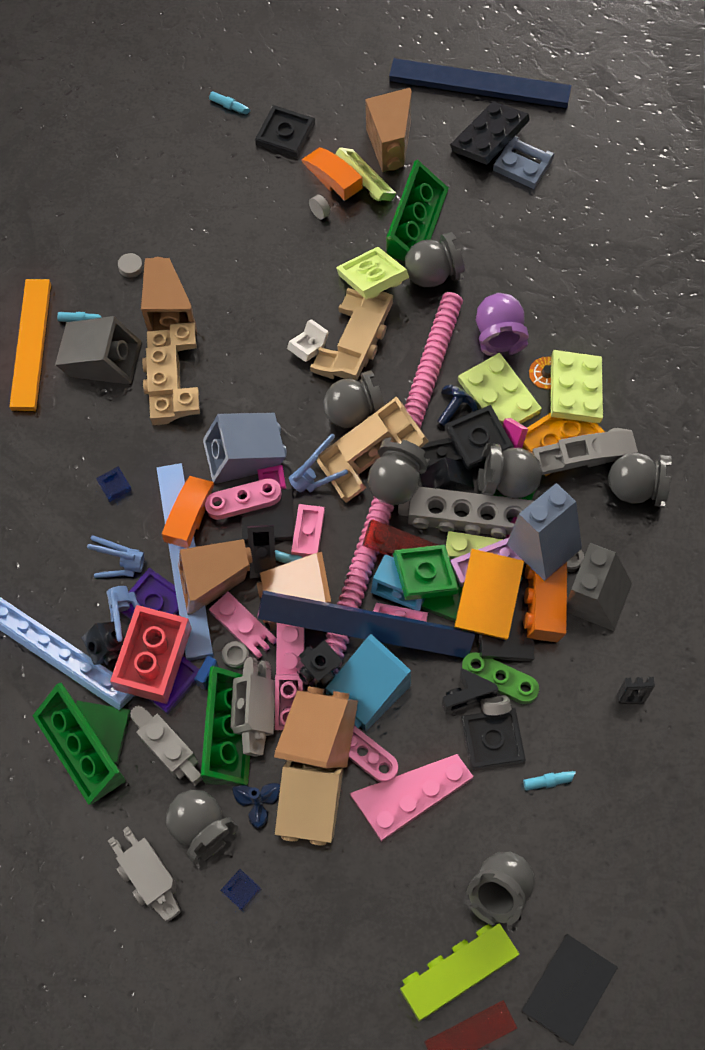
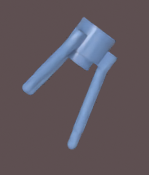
M331 434L310 458L289 476L291 485L297 491L303 492L307 489L309 492H312L317 487L348 474V470H343L314 482L316 475L310 467L335 438L334 434Z
M96 536L90 537L92 541L110 548L88 544V549L120 557V567H124V570L95 573V578L134 577L135 572L140 573L142 571L144 552L130 549Z
M116 586L106 592L111 622L114 621L118 642L122 641L119 612L128 610L130 603H132L134 608H136V605H139L135 592L129 593L127 586Z

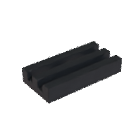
M637 677L634 683H632L631 678H625L617 693L618 703H644L655 687L654 677H648L645 682H643V677Z

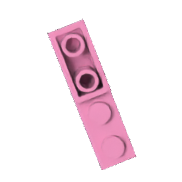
M277 623L275 730H283L297 690L304 691V682L299 678L296 666L301 660L298 656L305 650V628Z

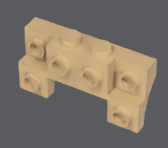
M348 288L342 305H339V312L349 315L351 318L337 345L338 351L319 347V353L314 363L310 366L311 372L330 379L338 376L344 379L352 378L358 380L363 367H366L369 359L373 360L376 355L378 339L382 340L385 335L387 326L384 325V321L393 304V295L382 291L377 297L365 299L356 290Z
M194 322L170 324V330L147 332L146 358H142L143 371L147 373V379L143 380L144 393L149 394L150 420L152 425L168 424L180 417L200 414L198 387L182 389L180 387L178 352L197 348Z
M397 397L324 450L316 460L327 477L337 472L348 470V474L331 481L340 497L346 503L366 489L359 474L374 464L376 459L380 458L378 450L383 439L391 437L392 442L400 444L402 440H407L420 448L429 442Z

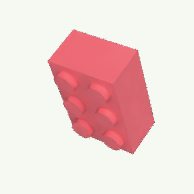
M136 605L110 680L114 689L167 704L192 629L189 619Z

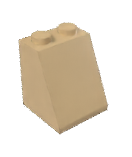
M287 760L282 769L275 835L282 836L281 838L286 841H298V838L310 840L309 842L314 845H326V842L331 843L334 837L344 767L323 768Z

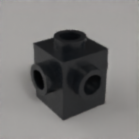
M114 621L95 623L82 637L93 664H106L110 666L117 663L125 639L123 634L122 641L118 642Z
M324 640L314 649L309 646L298 656L301 660L297 664L296 669L298 670L299 678L305 684L315 687L321 683L324 686L336 676L333 671L339 667L342 659Z

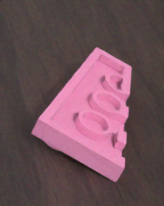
M458 754L398 775L390 781L379 782L350 793V796L382 842L473 779V775Z

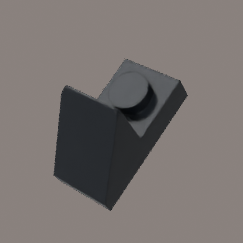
M274 525L247 526L248 547H250L252 554V563H249L250 578H261V572L276 567Z
M461 668L460 678L465 689L455 688L446 692V696L442 699V706L445 714L480 703L481 699L497 697V684Z

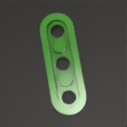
M477 652L470 653L463 659L462 668L497 684L498 694L506 695L509 699L520 704H530L537 698L539 685L533 677L494 659H483L480 657V653ZM478 662L481 665V667L478 669L472 668L471 663ZM502 673L505 675V679L498 680L495 675ZM528 685L530 687V691H522L521 686Z

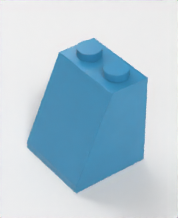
M370 634L326 687V694L332 696L333 691L350 694L349 699L357 700L358 705L354 726L357 728L361 727L366 732L411 686V670Z

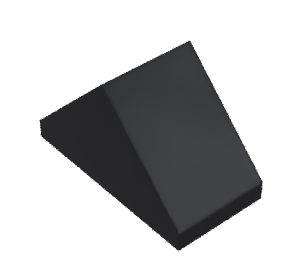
M445 457L427 467L425 473L420 474L422 487L451 491L474 489L471 469L467 470L463 462Z

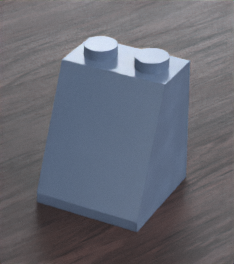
M275 413L217 414L203 438L214 484L258 474L257 470L281 465L286 458L287 451L281 440V427L276 420Z
M557 483L519 513L507 545L544 581L582 549L576 501Z

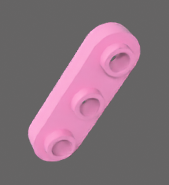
M263 479L214 492L207 497L205 508L211 518L221 520L273 506L280 501L282 492L277 481ZM271 488L272 491L265 493L264 489ZM240 495H247L245 499H239ZM215 502H222L220 506H214Z
M354 726L349 759L378 782H387L396 777L398 773L397 760ZM360 748H365L368 751L365 756H360L357 752ZM382 765H386L390 770L387 773H381L379 768Z

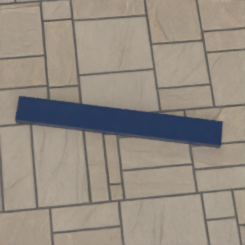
M396 58L393 59L389 75V81L562 108L568 107L572 86Z
M264 590L257 614V619L361 639H366L372 634L382 643L465 658L470 654L475 637L474 632L457 629L452 626Z

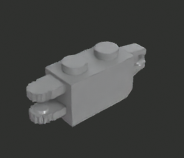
M248 657L243 666V676L233 679L231 729L234 734L242 735L243 754L260 756L263 755L266 736L274 734L275 680L271 679V665L268 661H261L258 664L256 658Z
M135 706L131 710L130 717L139 728L136 733L143 743L175 778L181 779L185 775L196 786L202 780V777L194 767L199 763L194 753L158 714L152 717L142 706Z
M126 827L123 829L126 839L133 845L131 848L123 852L117 839L112 837L108 840L118 856L116 858L121 865L116 869L125 882L131 880L136 889L132 893L139 904L143 906L146 903L148 907L154 908L168 922L181 913L173 895L176 892L177 883L144 837L138 841L130 828Z

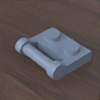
M515 136L506 145L495 162L493 171L535 189L550 166L554 153L537 149L520 141L519 137ZM517 149L525 154H528L536 159L541 160V163H536L528 158H525L517 153H514V150Z

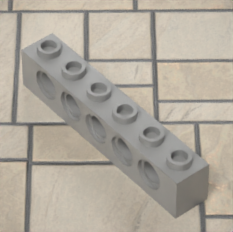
M419 487L410 500L408 524L419 529L435 527L444 532L459 530L471 535L483 533L491 534L494 538H505L506 535L511 534L514 523H510L507 518L518 517L519 513L534 501ZM436 507L441 509L442 512L433 514L429 510ZM457 511H465L468 515L459 517L455 513ZM490 514L493 516V519L485 520L481 515Z

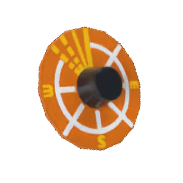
M551 357L536 359L529 369V376L533 384L546 390L551 389Z

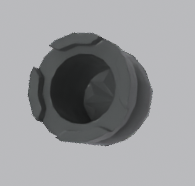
M452 232L441 234L440 242L431 239L421 240L411 246L405 256V268L407 269L409 279L415 285L437 287L444 283L448 276L452 281L464 279L463 274H461L465 272L461 249H455L452 241L456 240V237Z
M371 370L361 373L359 381L352 378L342 379L332 384L327 390L323 401L324 412L327 418L336 426L354 428L384 406L379 385L373 387L371 378H374V373Z
M391 437L383 439L378 450L380 458L376 459L369 470L368 485L372 495L381 503L389 505L404 504L411 500L418 490L420 483L419 474L425 473L430 459H425V451L407 440H402L400 444L392 442Z
M486 444L482 456L486 457L484 469L479 468L478 490L482 491L481 494L492 496L497 489L501 495L517 499L525 498L538 488L543 471L540 461L531 451L523 448H508L502 452L500 445Z
M638 452L624 454L614 462L608 475L609 486L612 492L620 500L630 504L643 503L651 498L654 506L665 507L671 477L666 476L667 466L672 465L671 456L659 454L654 462L648 455Z
M190 789L178 794L169 804L166 812V826L171 836L180 844L190 846L186 854L194 864L198 863L199 857L205 861L226 844L223 838L229 832L234 835L238 830L237 824L231 817L222 819V810L216 799L205 791Z
M497 852L487 858L482 863L479 873L469 883L466 895L469 894L472 902L471 910L481 920L490 925H495L496 922L507 923V926L515 923L521 916L526 905L525 903L530 899L534 891L535 877L532 867L523 856L513 852Z

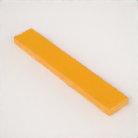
M49 279L25 280L10 399L11 411H36L51 290Z

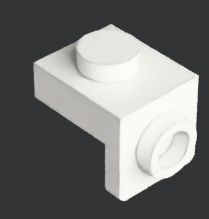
M309 320L304 332L290 340L287 349L307 362L319 353V347H325L329 332L313 320Z

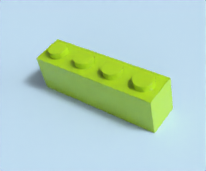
M500 923L494 927L490 924L485 925L476 932L478 938L468 943L467 939H464L451 948L454 953L446 959L440 955L427 964L429 970L419 975L416 971L402 980L404 986L400 988V991L419 1022L518 957L517 949Z

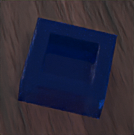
M119 466L96 478L109 502L132 490Z
M239 869L220 891L243 911L262 889Z

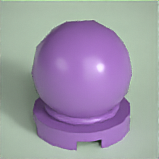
M504 293L490 295L477 308L476 323L481 333L479 342L481 351L486 355L494 356L497 352L507 351L509 355H513L522 351L528 345L527 339L529 335L527 327L524 326V310L520 302L512 295Z

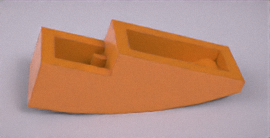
M319 147L302 159V163L329 191L334 189L344 201L363 189L362 176L343 159L326 149Z
M189 476L171 509L162 531L164 542L185 548L190 547L194 533L201 524L206 509L205 502L212 493L214 482Z

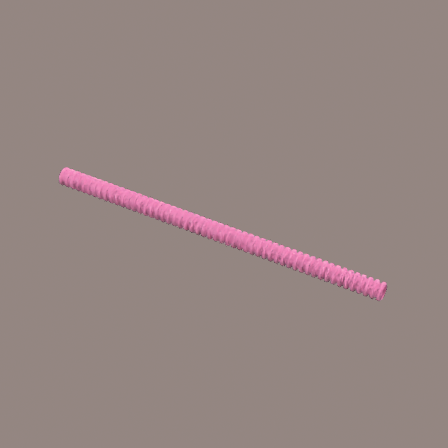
M446 292L442 295L427 344L424 347L425 351L422 353V358L415 374L416 377L413 380L409 397L406 400L405 408L419 428L422 426L421 423L424 420L428 402H430V396L433 393L435 382L442 366L441 363L446 355L450 337L463 304L462 297L456 293ZM376 497L371 502L370 514L366 517L365 528L362 529V535L359 537L360 542L357 543L358 550H355V557L352 558V564L349 566L351 572H348L346 575L348 579L344 581L345 586L341 590L343 594L339 596L340 601L337 602V605L358 608L362 605L361 599L365 596L363 592L367 590L366 585L370 581L368 577L372 575L371 570L374 569V562L377 560L376 555L379 554L378 548L382 545L383 534L386 533V527L391 518L390 512L394 510L393 505L381 503ZM327 632L326 637L328 639L325 641L341 659H344L343 652L347 650L345 645L349 644L348 637L350 636ZM336 669L335 671H333L334 674L337 675L339 670Z

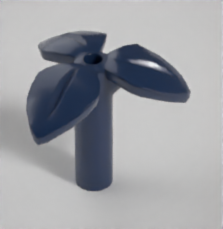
M453 385L445 386L441 394L453 395L454 397L437 422L445 427V424L450 421L462 403H467L473 412L477 411L476 402L461 388Z
M269 783L263 786L261 791L258 788L246 785H238L232 788L233 795L242 806L253 804L254 807L250 810L248 818L254 827L260 828L266 823L269 813L262 805L263 803L274 804L280 794V784Z

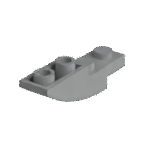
M612 431L561 439L556 444L532 450L534 456L540 461L543 471L542 475L585 465L592 467L618 460L624 454L638 452L632 431Z

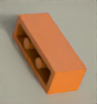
M567 562L545 581L532 568L526 565L525 578L528 579L529 588L527 587L525 590L524 602L528 604V612L524 616L523 625L527 629V638L559 642L566 635Z

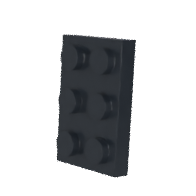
M493 101L450 144L451 150L487 165L530 121L529 114Z

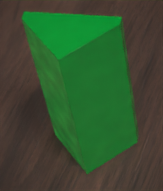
M419 160L414 161L386 237V253L390 257L405 261V256L411 246L421 240L431 239L449 189Z
M211 666L209 673L201 777L206 785L247 786L250 755L243 754L242 735L234 734L231 729L233 679L242 677L243 674L216 666Z
M58 683L33 714V718L86 802L90 805L124 783L126 779L68 690L62 683Z

